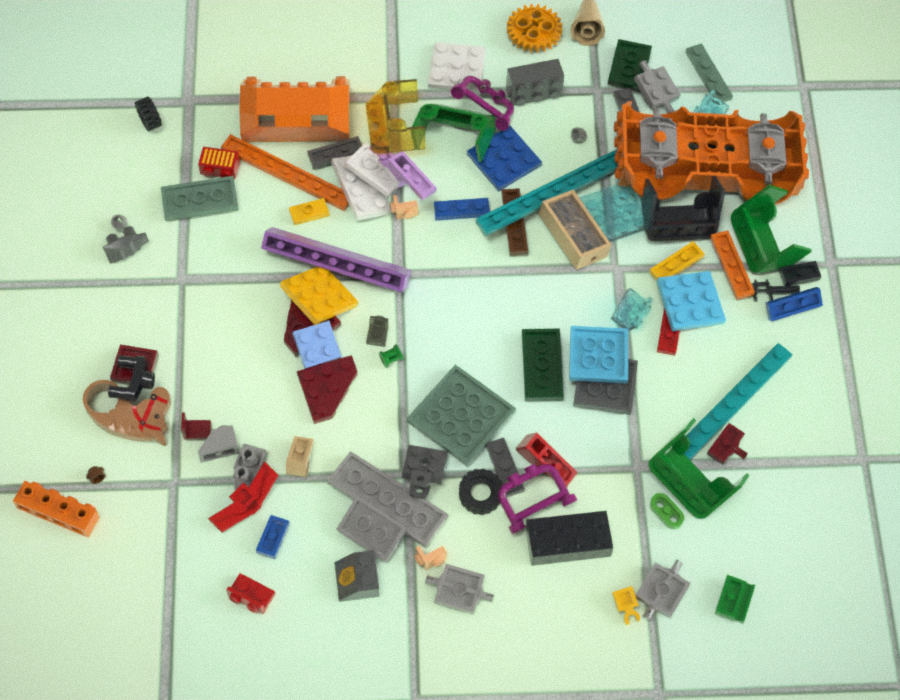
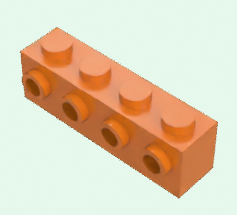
M24 480L13 499L17 509L87 538L99 519L96 507L89 503L81 504L72 496L64 497L58 491L51 488L47 490L41 484L34 481L30 483Z

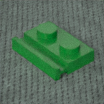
M727 574L714 614L733 621H739L743 624L756 585H751L747 581Z

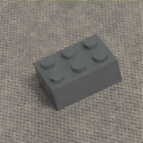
M559 58L507 68L506 93L513 106L540 102L546 99H556L562 96L564 72Z

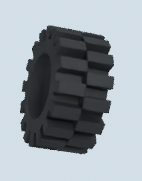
M149 96L134 102L136 111L139 114L138 116L148 132L162 126L159 112H157V108Z

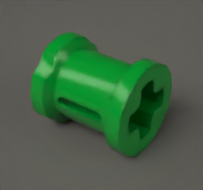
M396 344L385 352H379V357L385 368L397 360H403V355Z

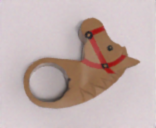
M98 380L86 388L83 394V404L87 414L99 428L119 438L133 441L154 440L166 446L164 434L167 432L168 427L165 422V416L171 406V398L167 389L163 387L155 388L151 392L149 399L143 400L136 406H133L124 399L118 398L115 409L113 408L108 411L109 413H99L90 408L92 397L98 392L108 391L110 385L119 386L109 380Z

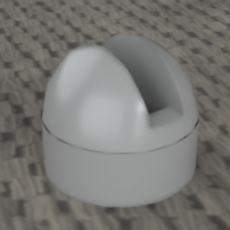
M575 127L572 129L571 138L574 142H581L586 138L587 134L583 128Z
M116 214L111 219V225L115 229H123L126 227L128 220L124 215Z

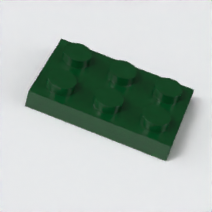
M618 39L607 84L640 91L634 78L636 75L644 73L639 63L646 60L647 64L649 63L652 46Z

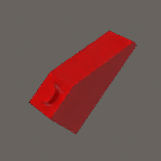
M537 432L526 434L515 448L530 464L535 463L536 467L542 464L554 466L566 487L578 473ZM543 472L553 479L549 472Z

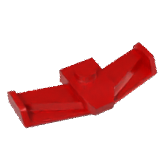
M264 461L250 486L247 487L244 483H241L229 496L233 503L207 519L223 533L250 515H254L261 508L263 501L279 475Z

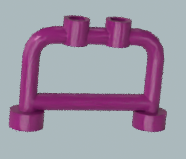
M466 76L461 83H457L452 87L451 95L453 98L462 99L465 95L496 117L495 126L497 129L504 131L509 127L511 123L510 117L514 113V106L505 98L506 94L502 89L495 91L491 88V82L488 79L481 81L477 77ZM469 83L475 84L481 93H487L492 96L495 103L503 104L507 108L506 112L503 114L467 89V85Z
M534 463L524 469L526 473L519 476L517 472L507 477L508 482L500 487L498 498L511 523V526L508 527L511 534L526 527L523 519L560 500L563 507L578 500L574 493H569L562 477L554 466L542 464L536 467ZM543 472H549L559 492L515 514L506 498L507 491Z

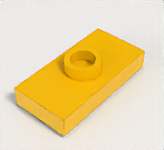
M324 198L289 207L294 225L329 216Z

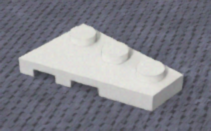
M366 142L345 162L344 167L383 195L389 197L398 188L400 183L390 170L380 163V158L377 154L372 153L369 149L370 146Z

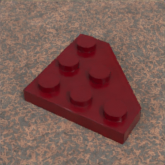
M291 299L286 332L284 334V344L296 357L299 355L292 332L313 326L314 324ZM336 316L323 321H330L333 331L341 326V321Z
M352 355L297 371V376L314 424L333 419L337 408L348 393L350 385L356 379L358 371Z

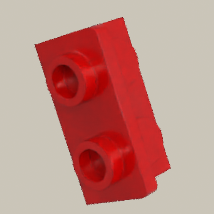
M239 573L231 587L228 586L226 589L230 601L235 604L242 603L246 605V608L255 614L257 612L264 614L276 594L274 590Z

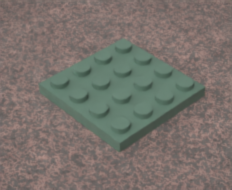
M455 364L406 418V422L468 467L485 448L486 444L492 440L516 412V407Z

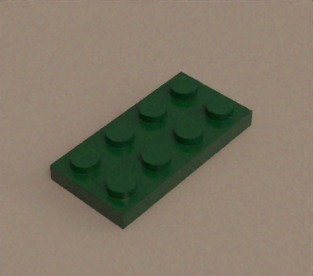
M560 328L522 329L525 401L563 400Z

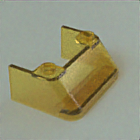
M417 79L388 81L366 102L370 146L374 153L382 154L426 149L425 126L406 128L404 120L400 118L390 119L388 106L418 102Z

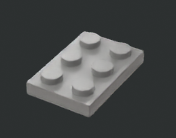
M359 495L355 497L336 528L337 531L366 550H374L375 556L384 562H388L408 529L407 526Z

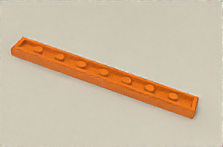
M230 134L221 146V149L239 151L241 161L318 199L324 198L326 203L344 212L349 206L341 188Z

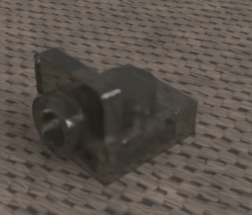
M381 315L370 316L366 340L367 345L386 346L389 330L388 318Z

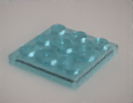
M617 184L580 197V200L609 242L645 230L641 201L637 193L630 186H618Z

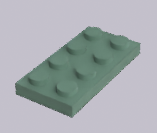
M233 176L161 187L165 221L239 210Z

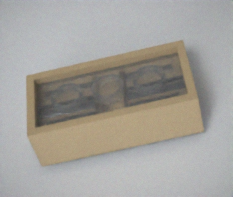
M574 190L542 201L538 215L576 270L607 258L612 245Z

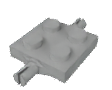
M646 60L640 62L639 65L644 73L636 75L634 80L650 108L664 106L667 113L674 112L675 110L670 102L678 99L681 94L666 68L661 66L656 69H650Z
M676 559L671 569L655 562L637 591L636 599L648 607L642 615L644 619L647 617V621H650L655 611L671 619L688 590L691 582L682 578L678 573L683 565L682 561L678 564L679 560Z
M445 564L444 571L439 578L427 575L425 583L436 586L437 593L434 604L474 615L476 605L480 599L492 603L494 594L483 591L482 585L485 574L450 564Z

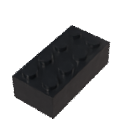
M607 510L526 520L525 530L531 566L605 558L612 555L613 543Z

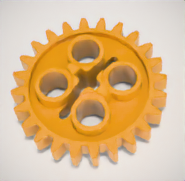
M531 3L529 8L523 5V9L518 7L517 12H512V16H509L507 21L506 33L508 34V39H512V44L517 43V48L522 46L523 51L529 49L530 53L533 50L539 53V49H542L546 52V47L552 49V44L557 45V41H560L563 23H560L561 18L557 17V12L552 13V8L546 10V5L540 8L539 4L534 7Z

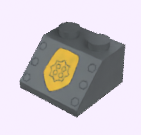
M374 550L354 552L334 562L339 602L380 597Z

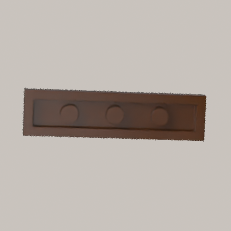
M520 188L501 189L503 205L521 197ZM523 217L506 226L509 256L528 255Z

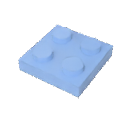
M330 321L292 332L304 369L341 357Z

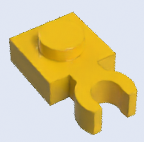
M630 586L612 592L618 613L625 612L624 623L626 625L630 624L628 620L630 615L635 617L636 622H639L640 615L634 611V608L639 605L633 587Z

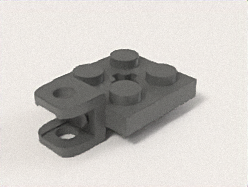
M414 445L408 446L402 478L410 479L409 495L411 497L426 499L430 492L431 483L441 484L448 451ZM420 489V490H422L423 492L418 493V492H416V490Z

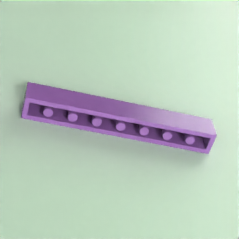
M270 227L264 232L261 249L399 292H403L408 286L411 269L275 227Z

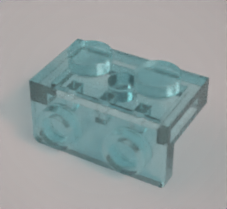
M712 90L709 95L706 94L703 97L701 105L696 106L693 112L726 114L729 110V105L715 98L716 91Z
M629 288L626 290L610 319L620 327L627 328L628 332L638 329L643 323V316L650 310V304L653 299L651 297L644 299L633 289Z

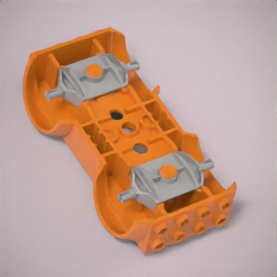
M628 101L622 104L620 111H617V121H614V132L617 133V137L615 136L614 147H617L614 162L618 166L615 169V178H618V186H630L641 197L643 196L645 179H649L657 192L659 200H664L679 194L683 189L710 191L712 176H716L725 192H739L746 200H749L768 185L788 191V194L775 202V205L780 204L791 196H798L800 190L804 188L805 180L809 178V169L806 167L808 153H805L807 139L804 137L805 122L802 121V115L795 111H789L785 116L774 120H768L767 113H761L760 121L741 117L738 113L739 110H735L732 115L689 112L683 106L667 114H660V107H653V115L635 111L632 108V101ZM688 144H697L698 149L691 150ZM708 145H715L716 148L711 149ZM724 146H733L734 151H726Z

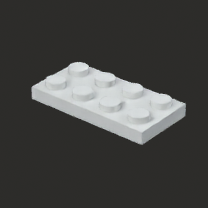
M351 156L332 159V167L356 221L390 215L391 209L385 195L344 167L345 162Z

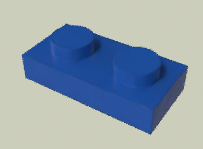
M270 515L256 548V553L276 559L290 521Z

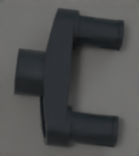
M119 355L118 367L134 369L130 385L127 387L110 385L108 397L124 399L127 402H136L143 388L153 389L155 372L146 371L145 356L129 357Z

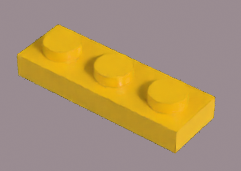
M692 241L652 267L649 273L655 280L660 277L678 275L704 258L705 253Z

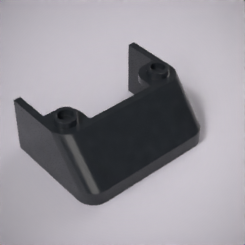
M712 176L709 192L699 193L695 197L693 205L660 206L657 192L650 180L645 179L641 206L647 238L650 241L710 239L711 234L717 233L725 196V190L717 177Z

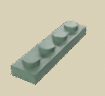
M700 43L686 48V55L715 104L719 105L732 100L733 95L703 44Z

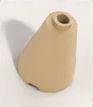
M583 0L571 25L570 34L572 39L579 41L581 45H596L605 36V26L595 0Z

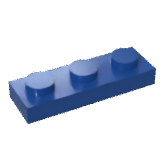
M488 198L434 201L435 221L478 218L490 212Z
M819 287L765 302L768 320L771 322L823 306Z

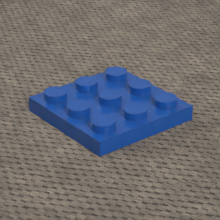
M510 125L506 130H501L493 135L482 162H478L475 146L467 150V156L498 192L542 166V161Z

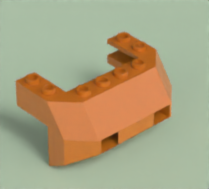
M256 76L246 77L240 84L239 117L241 139L246 142H339L350 139V79H346V76H335L331 84L319 81L316 82V85H308V82H297V85H290V82H279V85H272V82H261V79H257ZM261 115H274L275 121H261ZM311 115H328V120H311Z

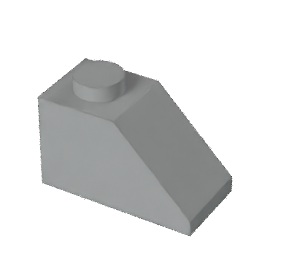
M222 425L212 430L198 450L201 463L239 454L233 425Z

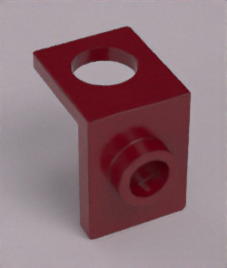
M182 412L181 432L184 440L207 439L211 433V420H187L185 412Z

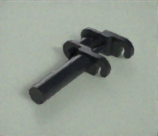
M754 279V283H752L755 291L753 296L754 302H757L756 296L758 292H766L769 296V301L773 300L772 294L800 292L799 285L769 286L770 282L768 279L765 282H757ZM758 286H765L766 289H758Z

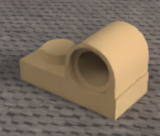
M294 436L286 460V475L307 477L309 457L314 445L313 438Z

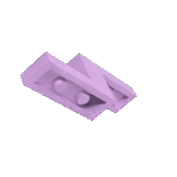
M381 140L370 145L369 149L373 154H377L380 158V163L387 167L399 181L398 188L407 184L421 200L436 192L437 187L404 151L394 156Z

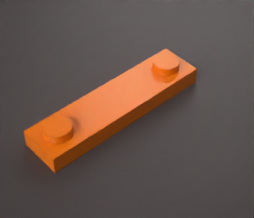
M729 231L711 234L710 240L735 299L739 300L754 296L755 291Z

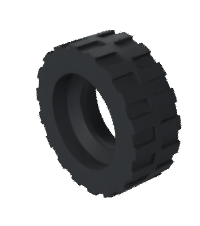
M483 468L467 472V475L462 477V481L459 484V500L461 505L468 512L470 511L475 515H484L491 513L493 510L495 511L497 506L500 505L498 492L502 486L501 480L492 471ZM484 483L488 485L491 494L486 500L479 501L473 498L471 488L475 484Z

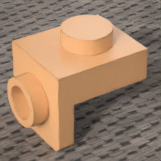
M393 195V202H390L391 213H395L396 220L410 219L418 216L417 200L398 203L397 195Z
M420 546L415 548L416 555H414L417 564L419 566L422 565L425 570L433 566L439 567L447 559V551L444 546L426 555Z

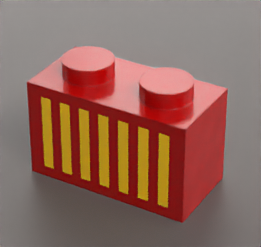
M203 146L198 163L200 174L207 177L215 176L221 178L233 176L236 179L240 164L239 151Z

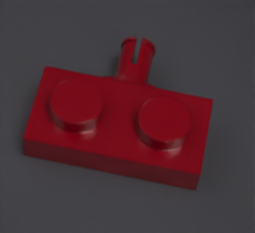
M728 423L708 450L707 455L722 465L734 453L744 460L748 452L741 449L739 444L745 433L731 423Z

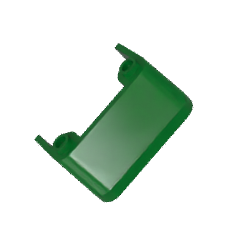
M425 104L420 108L411 127L414 147H419L430 121L480 132L475 147L478 162H482L496 130V118L490 114L444 104Z
M773 185L763 188L736 208L731 214V223L748 266L752 272L758 274L794 265L812 252L811 248L792 244L780 252L769 222L777 214L775 202L788 194V191Z
M693 418L649 460L648 467L693 516L704 519L741 489L750 475L746 473L734 484L725 477H717L711 482L684 454L690 447V440L685 433L696 422Z

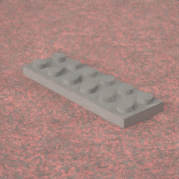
M352 451L348 453L327 480V484L354 501L355 497L359 495L407 526L408 529L405 535L424 548L427 547L448 518V513L426 499L411 497L409 495V488Z

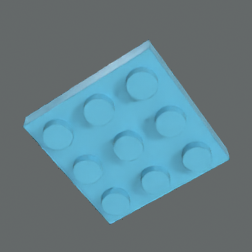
M710 271L660 277L656 280L672 331L720 325L726 322Z
M571 326L569 380L628 383V329Z

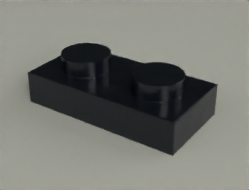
M816 261L780 267L779 270L784 286L818 281L822 277Z

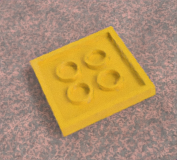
M319 266L285 279L280 283L282 290L314 325L353 309L358 304V300L330 270Z

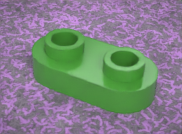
M657 493L653 495L650 501L651 510L668 528H680L684 521L683 512L666 494ZM661 503L663 507H658L656 504ZM670 518H675L677 521L672 522Z

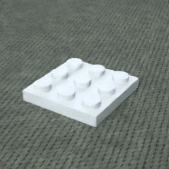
M434 42L428 88L451 90L455 84L461 83L466 76H474L482 81L486 47ZM469 83L466 88L473 93H480L475 84Z

